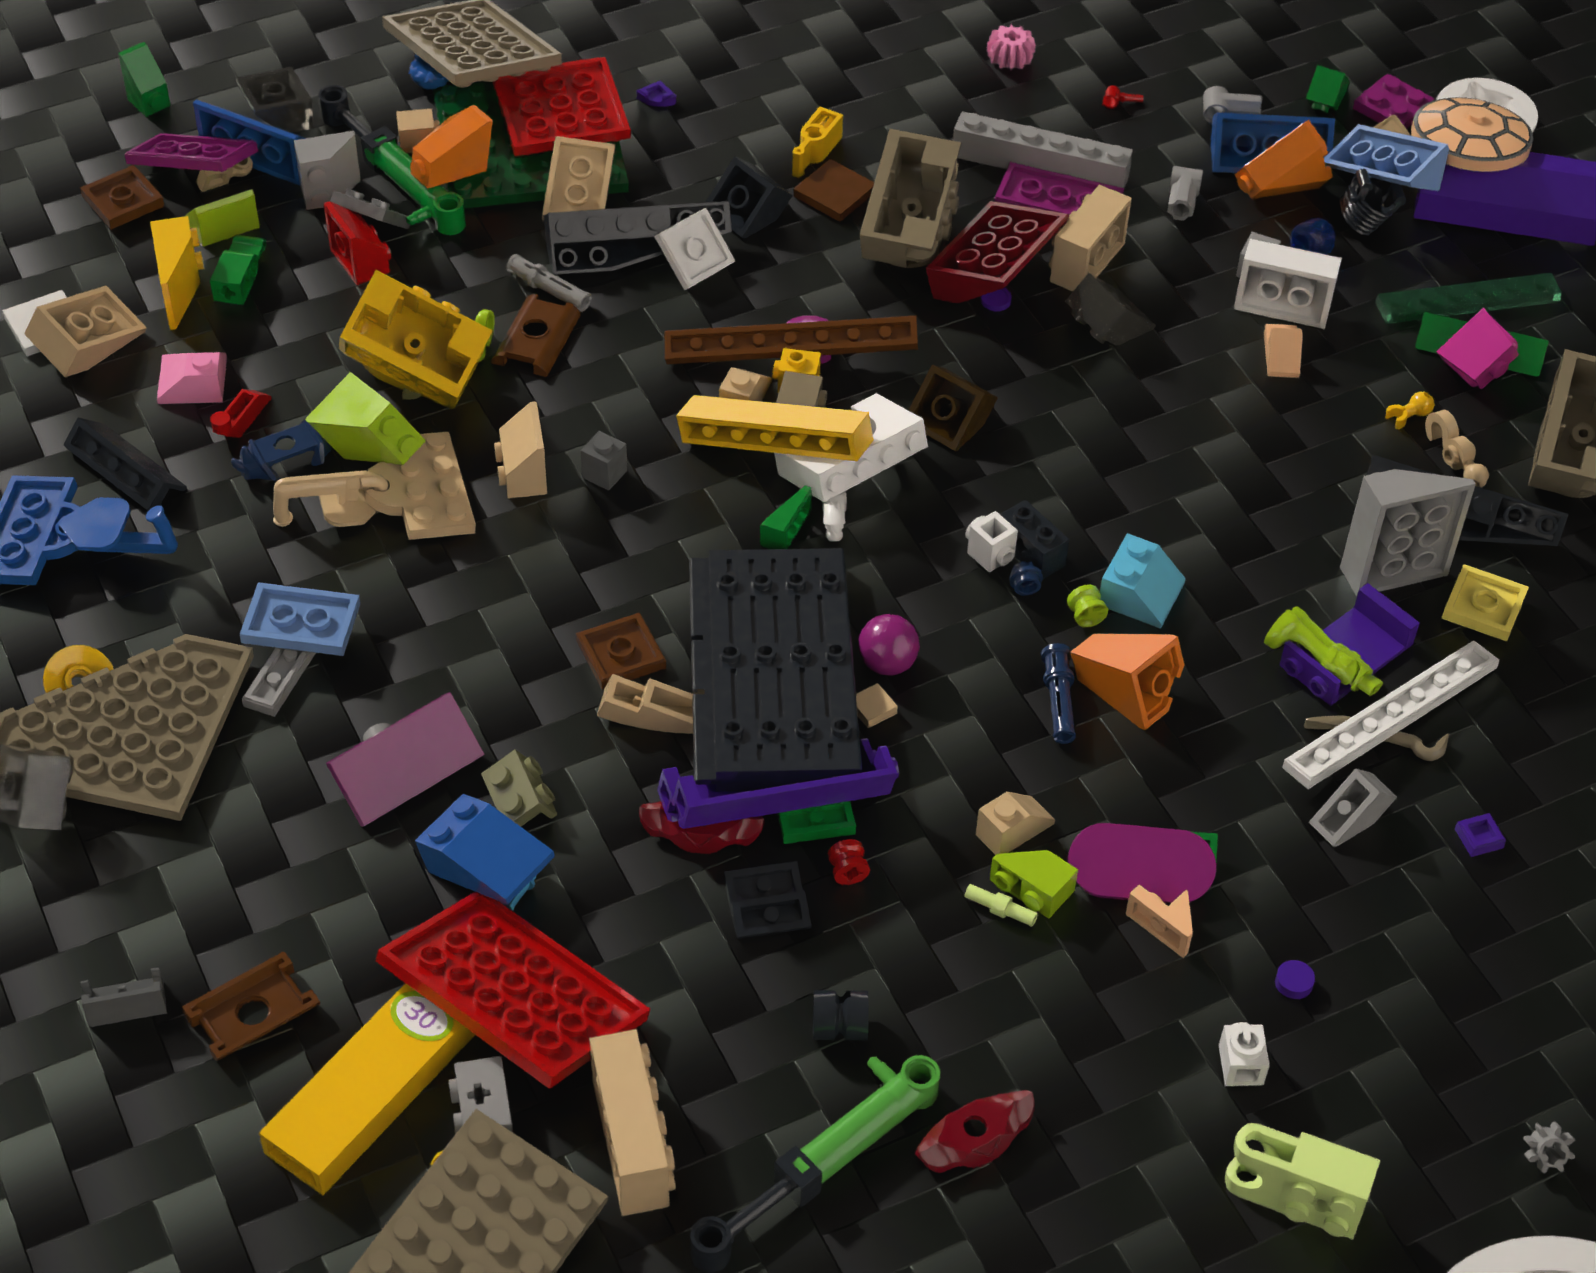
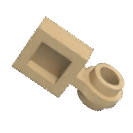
M248 157L224 172L200 170L196 183L201 192L226 185L231 177L248 175L253 167V162Z

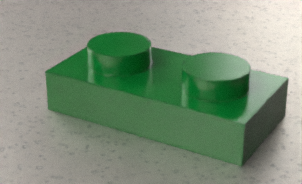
M850 801L778 813L784 844L856 834V824Z

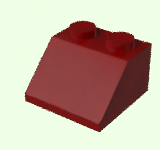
M330 201L325 202L324 209L330 250L355 284L359 285L370 281L376 270L384 274L390 273L389 260L392 258L391 251L386 242L379 240L372 224L368 225L359 213Z

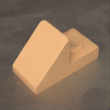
M1265 325L1264 340L1268 376L1299 378L1303 332L1302 329L1297 328V325Z
M1138 885L1129 894L1126 915L1184 958L1188 954L1193 934L1188 891L1185 890L1167 906L1157 894L1149 892L1141 885Z

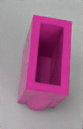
M1484 307L1436 351L1443 362L1450 366L1469 386L1478 387L1481 390L1494 378L1501 377L1507 371L1509 364L1519 356L1517 352L1518 342L1488 314Z

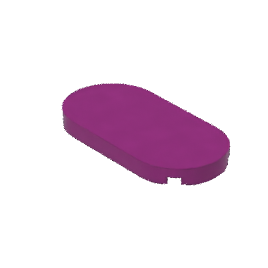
M1098 823L1082 830L1073 840L1068 853V863L1078 869L1076 883L1086 893L1100 898L1128 900L1130 892L1138 885H1141L1147 891L1157 894L1165 904H1171L1187 890L1189 903H1191L1208 891L1216 875V859L1211 847L1199 835L1187 830Z

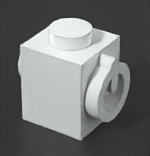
M996 511L987 516H980L966 530L965 535L969 540L967 553L990 573L1000 566L1007 565L1015 557L1018 530Z
M1246 1022L1224 1025L1219 1043V1051L1225 1086L1264 1085L1269 1068V1059L1263 1025H1249Z

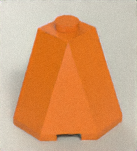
M475 105L450 116L413 147L410 173L429 189L487 171L493 120Z
M1307 120L1242 167L1235 176L1241 190L1248 193L1251 199L1318 189L1333 177L1331 167L1325 166L1324 156L1328 154L1326 143L1312 123Z
M1093 634L1070 652L1078 681L1143 730L1149 728L1169 711L1173 698L1168 697L1173 680L1175 677H1181L1185 665L1179 639L1175 635Z

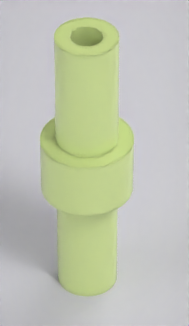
M969 884L964 895L965 898L990 908V913L1001 918L1008 916L1031 927L1035 924L1038 916L1037 912L1012 902L1013 898L1000 892L995 895L972 884Z

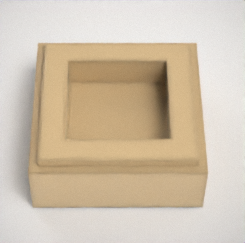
M878 683L856 694L858 717L867 728L897 714L898 706Z

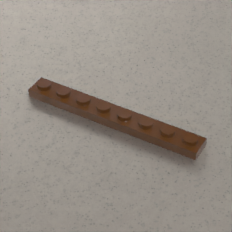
M916 316L669 330L665 331L666 365L781 358L783 348L820 352L821 355L918 350Z

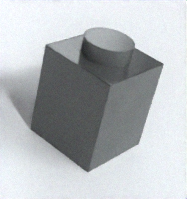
M598 431L580 450L582 478L606 490H610L627 472L626 443Z

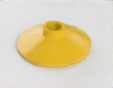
M86 645L65 647L56 652L45 667L43 674L45 693L59 687L63 691L73 687L72 679L74 677L83 678L104 668H108L109 671L114 668L109 659L93 647Z

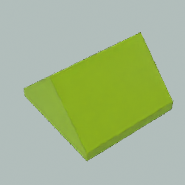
M252 189L194 208L185 215L188 216L190 227L197 228L198 239L203 247L228 239L236 234L239 235L260 228L255 196Z

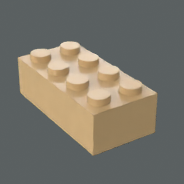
M636 1029L590 1038L592 1081L621 1214L625 1216L669 1207V1191L675 1190L673 1175L675 1163L671 1146H666L664 1136L667 1135L663 1111H658L656 1102L659 1100L655 1077H650L648 1067H651L647 1043H639Z

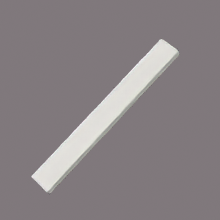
M1473 640L1284 759L1282 768L1303 786L1310 789L1497 669L1499 659Z

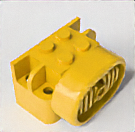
M376 270L340 335L339 350L351 359L363 364L376 378L400 389L406 388L444 407L454 409L477 367L493 330L460 314V309L446 301H443L441 304L430 298L431 294L418 286L410 288Z

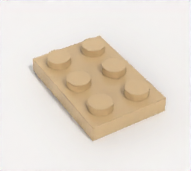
M555 136L542 221H544V215L551 212L606 208L615 144Z

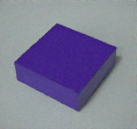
M1490 813L1457 821L1455 831L1471 857L1503 849L1506 840Z

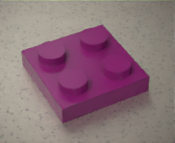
M1386 74L1355 99L1353 109L1378 123H1381L1391 115H1396L1407 129L1413 124L1414 115L1418 109L1435 99L1421 90L1402 82L1398 78Z

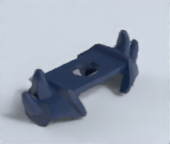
M304 420L299 425L255 441L253 439L249 440V446L241 448L239 459L232 458L231 463L245 480L264 479L276 482L280 478L271 468L275 463L308 451H314L311 464L319 466L324 463L326 455L333 448ZM287 438L295 442L294 447L289 450H281L279 448L275 450L274 448L281 439Z

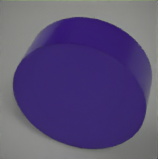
M1290 960L1281 964L1275 978V985L1278 991L1291 999H1302L1308 996L1315 982V975L1311 967L1297 960Z

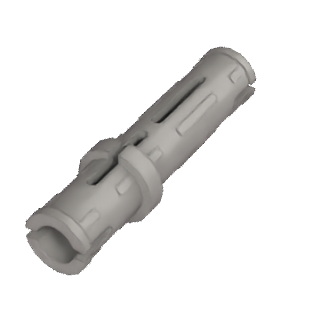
M514 254L509 259L507 271L527 281V284L532 288H540L566 303H572L581 312L589 307L592 300L590 293L551 274L545 266L541 264L535 265L518 254Z

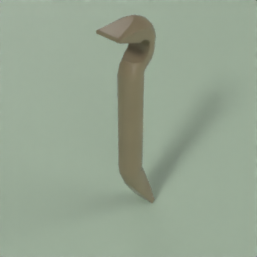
M1321 716L1306 718L1304 728L1334 729L1351 717ZM1398 731L1384 741L1410 748L1422 760L1434 761L1445 754L1449 734L1447 733L1432 748L1425 747L1422 740L1417 736Z

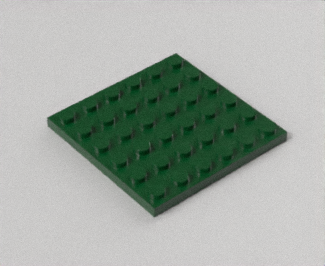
M473 82L468 87H457L448 84L433 89L439 125L450 116L473 105L477 106L493 120L487 171L447 183L448 192L457 193L463 198L464 208L545 200L553 151L514 156L492 82ZM620 141L605 142L615 144L608 194L628 192V179Z

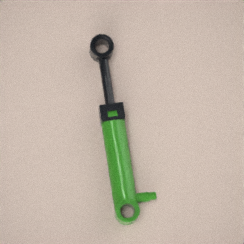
M913 1056L904 1062L901 1072L896 1074L885 1062H881L877 1057H871L867 1065L884 1085L803 1148L799 1149L795 1145L778 1158L774 1164V1182L776 1184L730 1220L725 1222L721 1218L713 1216L698 1220L692 1226L690 1233L691 1260L694 1265L701 1271L708 1273L724 1269L730 1261L731 1244L734 1243V1237L787 1195L799 1208H802L821 1193L822 1183L914 1111L930 1107L936 1101L938 1095L940 1069L937 1063L927 1056ZM920 1080L924 1081L925 1084H916L913 1081ZM713 1241L717 1242L719 1245L713 1248H708L702 1244Z

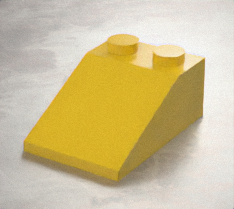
M188 216L150 222L170 330L177 329L200 284L198 270L204 269L201 251H194V247L200 246L197 228L190 229Z

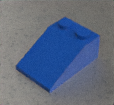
M462 794L415 840L428 873L507 905L555 857L552 849L491 804L466 794Z

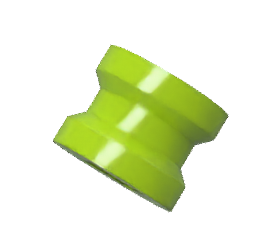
M1094 585L1080 586L1073 590L1067 598L1069 608L1075 612L1074 618L1077 624L1084 628L1101 623L1108 615V608L1104 601L1100 600L1101 594Z

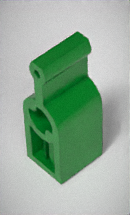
M237 234L233 237L230 249L223 251L210 278L214 301L244 305L257 276L258 261L266 248L265 238Z

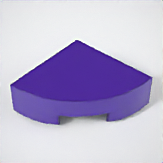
M661 80L636 90L637 99L644 104L657 107L676 104V95Z

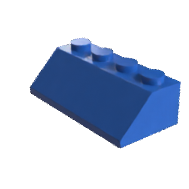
M195 100L193 102L199 136L254 140L257 142L258 152L249 156L253 162L252 168L300 185L294 140L306 138L203 101Z
M1217 112L1213 115L1212 170L1213 172L1237 173L1242 167L1307 120L1312 123L1326 143L1329 154L1333 150L1335 118Z

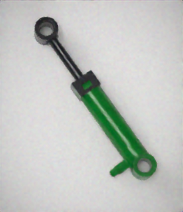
M329 85L319 90L318 102L321 121L328 126L345 124L361 139L363 161L374 171L381 169L421 207V209L413 212L412 215L406 218L409 225L421 223L432 217L435 220L436 229L442 234L455 235L464 230L466 227L464 200L459 194L448 192L441 185L428 189L410 173L412 158L398 146L397 136L386 126L370 132L349 112L345 88L338 85Z

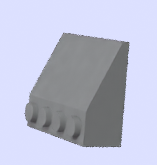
M1398 469L1364 476L1340 569L1355 595L1357 596L1358 590L1367 583L1380 592L1448 576L1476 485L1474 480Z

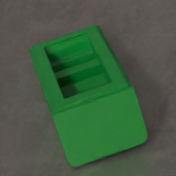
M805 485L760 525V545L767 549H788L812 511L811 487Z

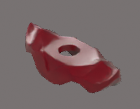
M661 801L639 806L641 823L651 836L667 838L680 849L691 853L710 854L728 845H750L760 835L764 826V818L757 816L683 829L679 827L678 821L671 822L667 820Z
M1026 1090L1003 1093L977 1099L966 1104L939 1121L921 1141L915 1154L927 1168L937 1173H943L958 1166L975 1168L990 1163L1004 1153L1016 1135L1029 1125L1034 1112L1033 1093ZM976 1119L985 1125L986 1132L982 1136L973 1137L965 1132L963 1125L968 1120Z

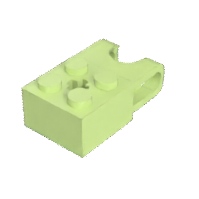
M1250 1123L1243 1126L1235 1138V1158L1230 1162L1226 1170L1225 1183L1227 1189L1240 1198L1285 1214L1293 1221L1306 1222L1323 1228L1333 1236H1344L1353 1240L1380 1160L1301 1132L1300 1138H1296L1260 1124ZM1249 1140L1259 1141L1264 1147V1153L1250 1149L1246 1142ZM1245 1171L1257 1177L1254 1181L1243 1182L1238 1178L1237 1173Z

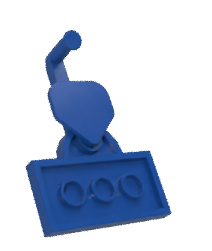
M11 476L0 501V584L36 585L46 560L60 559L74 553L77 549L95 552L172 554L176 551L178 543L162 506H155L147 512L146 520L152 522L157 533L123 532L131 509L128 502L122 498L100 497L81 507L71 503L78 488L74 477Z

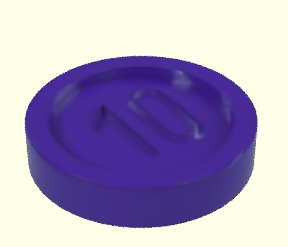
M1006 288L982 295L980 301L988 310L1003 311L1010 306L1012 296Z

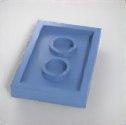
M258 582L240 631L241 643L344 656L360 607L359 595Z

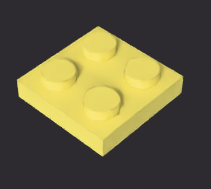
M1464 564L1445 606L1442 619L1508 641L1529 587Z

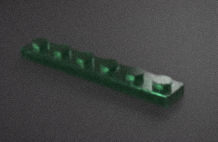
M1552 273L1382 293L1378 294L1376 305L1385 323L1388 324L1423 319L1424 312L1440 316L1477 313L1483 307L1486 311L1558 303L1560 302L1562 291Z

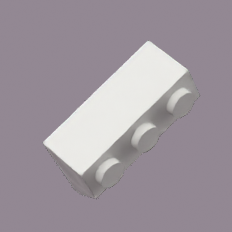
M1250 239L1243 260L1234 309L1325 329L1342 258Z

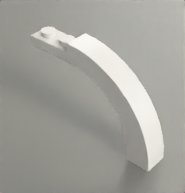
M1535 1236L1507 1240L1471 1254L1447 1273H1596V1242L1558 1236Z

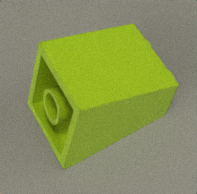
M351 372L305 419L341 457L349 460L404 465L426 442L389 401Z

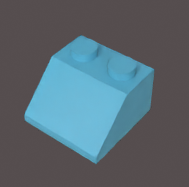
M1127 533L1102 577L1100 600L1104 601L1107 608L1112 611L1161 628L1183 588L1186 578L1158 544Z

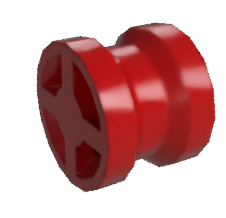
M854 839L842 840L835 843L828 850L829 862L835 866L833 868V876L837 883L842 885L856 884L869 875L870 867L867 860L863 858L865 851L860 841Z

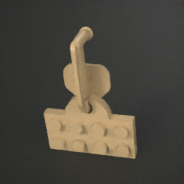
M449 432L420 434L426 442L404 465L380 462L368 471L286 477L278 480L274 485L273 521L275 525L280 527L289 525L293 520V515L288 509L289 498L319 496L325 520L337 527L363 525L377 511L387 515L403 516L409 540L474 534L476 523Z

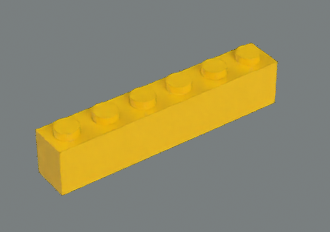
M693 395L676 415L682 443L858 461L874 440L869 412Z

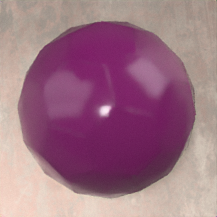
M884 614L876 616L867 622L858 639L859 654L863 663L879 675L893 676L901 674L908 670L917 658L920 650L919 637L914 626L899 615Z

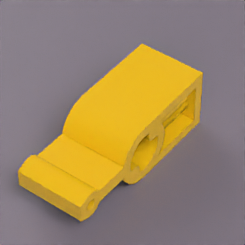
M819 107L801 129L799 147L793 149L792 176L802 177L809 163L822 162L842 138L843 114L823 107Z

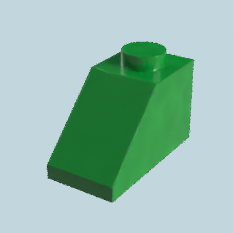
M142 42L119 52L127 99L145 117L171 106L167 83L147 44Z
M1317 65L1306 99L1312 104L1311 108L1323 113H1328L1329 109L1336 111L1349 87L1350 81L1343 72Z

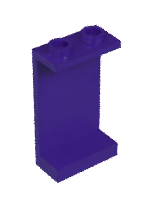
M1367 583L1358 590L1354 608L1323 629V631L1336 644L1341 643L1348 647L1349 650L1357 652L1361 659L1373 669V675L1413 645L1419 622ZM1290 640L1285 643L1280 666L1284 668L1287 674L1295 677L1309 688L1316 697L1321 698L1328 705L1332 706L1352 691L1350 684H1342L1341 680L1324 668L1305 647H1298Z

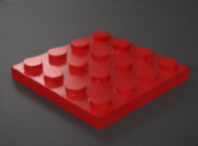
M606 57L565 62L562 65L552 66L547 71L532 70L525 72L522 76L507 75L492 81L514 156L553 151L555 136L601 143L631 139V129Z

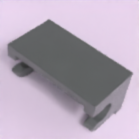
M159 967L151 969L153 978L92 989L89 980L81 981L80 984L83 990L81 1002L88 1026L94 1027L167 1013L164 981Z

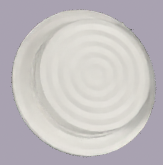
M1487 78L1462 79L1446 86L1437 97V100L1457 97L1484 100L1516 113L1529 125L1532 133L1537 125L1538 112L1533 101L1518 88L1502 81Z

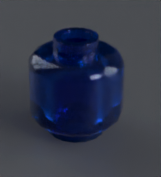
M1312 218L1294 227L1290 236L1292 248L1325 255L1331 252L1336 240L1335 231L1331 224L1321 218Z

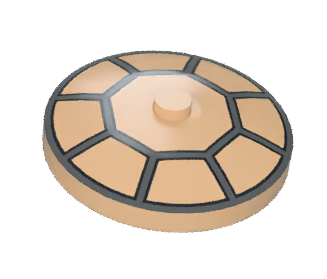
M1457 97L1431 101L1423 105L1415 113L1411 128V135L1414 137L1448 144L1447 165L1471 171L1490 172L1513 168L1526 160L1533 143L1531 128L1516 113L1500 105L1472 98Z

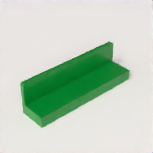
M1424 312L1416 348L1437 353L1436 351L1467 322ZM1507 331L1518 342L1517 352L1519 353V356L1509 364L1507 370L1538 377L1549 340Z

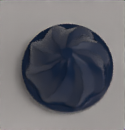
M1021 561V563L1015 564L1009 576L1011 587L1015 589L1017 594L1022 596L1038 592L1043 580L1042 571L1039 567L1033 565L1031 561Z

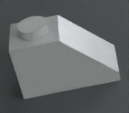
M1355 768L1309 823L1332 846L1337 847L1373 825L1397 796L1373 773Z

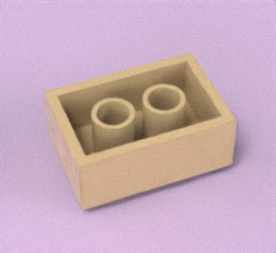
M1098 185L1092 194L1085 196L1081 207L1077 211L1071 212L1067 223L1052 238L1054 252L1049 262V268H1051L1050 282L1080 295L1084 294L1125 244L1131 197L1102 185Z

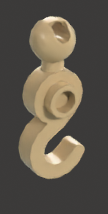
M1447 410L1429 414L1425 423L1427 437L1430 441L1443 437V458L1446 464L1455 470L1463 469V478L1473 479L1476 483L1475 486L1484 487L1489 478L1488 469L1482 464L1474 463L1475 447L1466 437L1459 436V428L1454 416Z

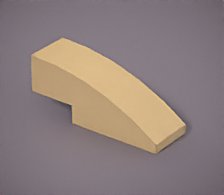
M612 674L604 689L597 716L641 729L693 734L692 696L694 694L649 678L646 686Z

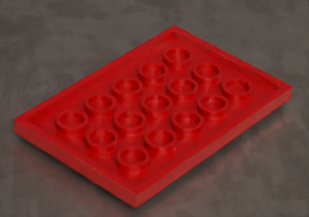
M478 892L470 894L378 949L377 963L549 1089L591 1060L590 1038L634 1030L648 1020L651 1010L502 903Z

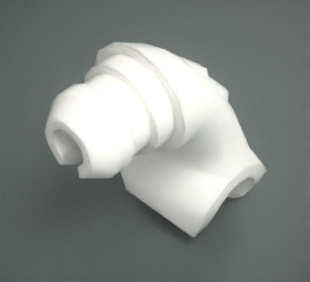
M846 491L830 498L826 502L822 501L824 511L823 524H825L826 538L829 541H840L843 537L842 529L846 523Z

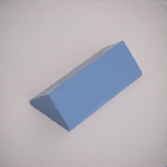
M1358 124L1324 158L1325 166L1356 174L1359 169L1364 168L1368 171L1371 178L1408 187L1439 191L1449 147L1445 143Z

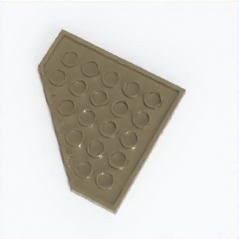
M184 634L173 639L174 644L158 651L151 648L127 659V664L109 671L108 668H104L81 678L80 684L64 691L59 687L33 698V704L17 711L12 707L0 712V783L181 821L254 657L253 647Z

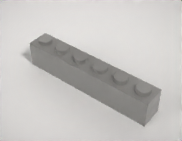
M963 111L956 123L953 134V141L961 142L958 155L960 159L1007 169L1010 162L1124 189L1129 178L1133 149L1118 145L1106 144Z

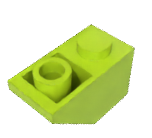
M1049 850L996 854L992 858L989 880L1001 891L1009 892L1024 902L1030 910L1039 912L1049 919L1075 891L1078 869Z

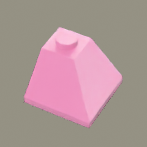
M212 352L162 355L157 403L223 402L227 354Z

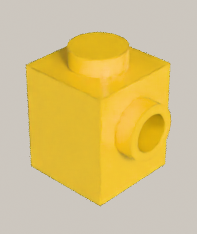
M783 348L781 360H775L773 367V379L778 380V393L785 371L820 376L821 353Z

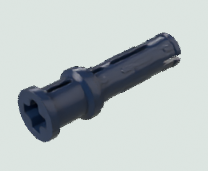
M1056 643L1046 646L1041 651V659L1046 666L1043 681L1045 686L1050 689L1053 739L1057 743L1066 744L1074 741L1076 738L1070 687L1075 679L1074 672L1070 669L1069 664L1072 658L1071 648L1065 644Z

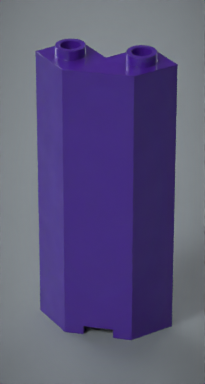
M1530 152L1529 156L1521 164L1501 171H1471L1446 164L1439 191L1418 188L1414 205V218L1594 246L1596 241V162Z
M864 738L860 739L862 773L754 791L716 792V784L696 785L693 775L680 777L677 767L662 769L657 791L667 820L671 822L678 821L679 827L686 829L888 795L891 793L895 779L899 776V767L897 760L891 757L887 746H880L877 751L875 749L872 750L868 739Z

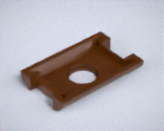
M537 294L529 295L494 354L491 363L505 366L508 358L533 364L534 374L547 377L577 323L580 311L569 302L563 306L538 300ZM538 322L545 324L548 330L543 335L530 336L523 331V328L527 324Z
M285 951L182 1006L192 1028L200 1024L213 1042L209 1049L215 1061L221 1060L320 1004V1000L312 989L302 994L289 976L295 971L293 962ZM252 1001L264 1003L269 1009L268 1016L264 1021L255 1025H247L239 1020L238 1013L243 1005Z

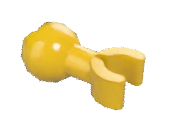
M1417 392L1411 397L1409 404L1405 406L1394 404L1387 407L1385 418L1398 417L1396 418L1395 428L1401 429L1406 425L1407 418L1413 415H1429L1435 406L1434 399L1427 392Z

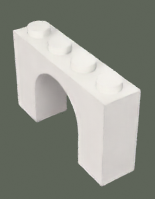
M876 393L851 406L852 411L869 412L874 439L858 461L774 453L778 475L800 488H803L805 485L811 487L812 495L826 502L830 498L841 494L928 447L924 420Z

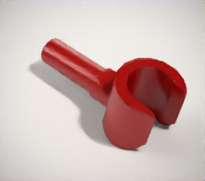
M1111 85L1106 89V94L1103 98V105L1109 109L1117 107L1119 101L1142 103L1144 99L1143 95L1120 93V89L1115 85Z

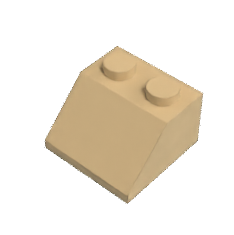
M530 402L499 429L500 442L494 443L496 462H503V466H497L499 485H506L508 499L547 494L544 444L537 402Z

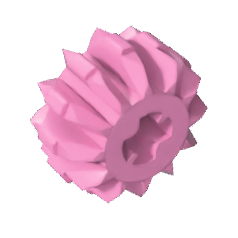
M1011 24L1007 28L1000 26L999 30H992L989 42H987L988 56L991 58V63L999 64V68L1009 67L1012 70L1013 67L1022 69L1024 65L1031 63L1033 53H1035V39L1032 37L1031 31L1023 30V26L1016 28Z

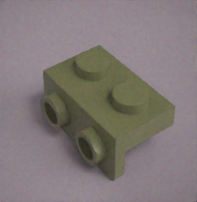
M514 749L481 773L496 809L520 827L541 812L550 819L557 815L552 803L555 801V797L550 788L543 783L540 777L543 774V770L532 756L527 758Z

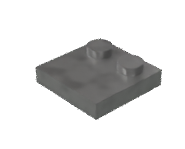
M346 189L345 194L333 191L330 202L382 222L405 229L410 227L406 221L408 216L390 210L389 203L375 198L372 199V202L363 200L364 194L350 189Z

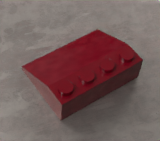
M990 201L926 267L933 299L959 304L1005 288L1069 220L1068 214Z

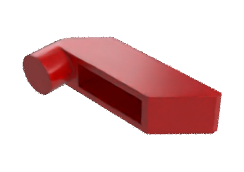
M242 389L225 411L212 414L210 418L212 431L227 437L241 438L272 397L256 390Z

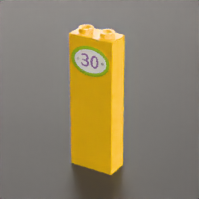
M405 983L259 1132L264 1154L324 1195L475 1034Z

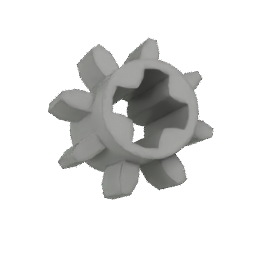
M1553 1122L1550 1128L1541 1127V1125L1536 1123V1130L1532 1135L1524 1136L1523 1138L1531 1147V1150L1524 1154L1529 1162L1538 1160L1537 1167L1542 1173H1546L1549 1167L1557 1168L1561 1172L1564 1171L1563 1165L1568 1158L1575 1159V1155L1567 1146L1574 1142V1138L1569 1132L1561 1134V1127L1557 1122Z

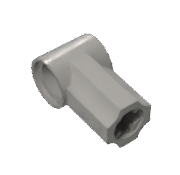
M1212 86L1203 94L1204 119L1212 124L1213 115L1217 112L1260 114L1262 98L1258 95L1228 93L1224 87Z
M1173 166L1169 187L1171 194L1167 212L1174 219L1184 221L1187 217L1193 215L1196 197L1199 195L1203 170Z

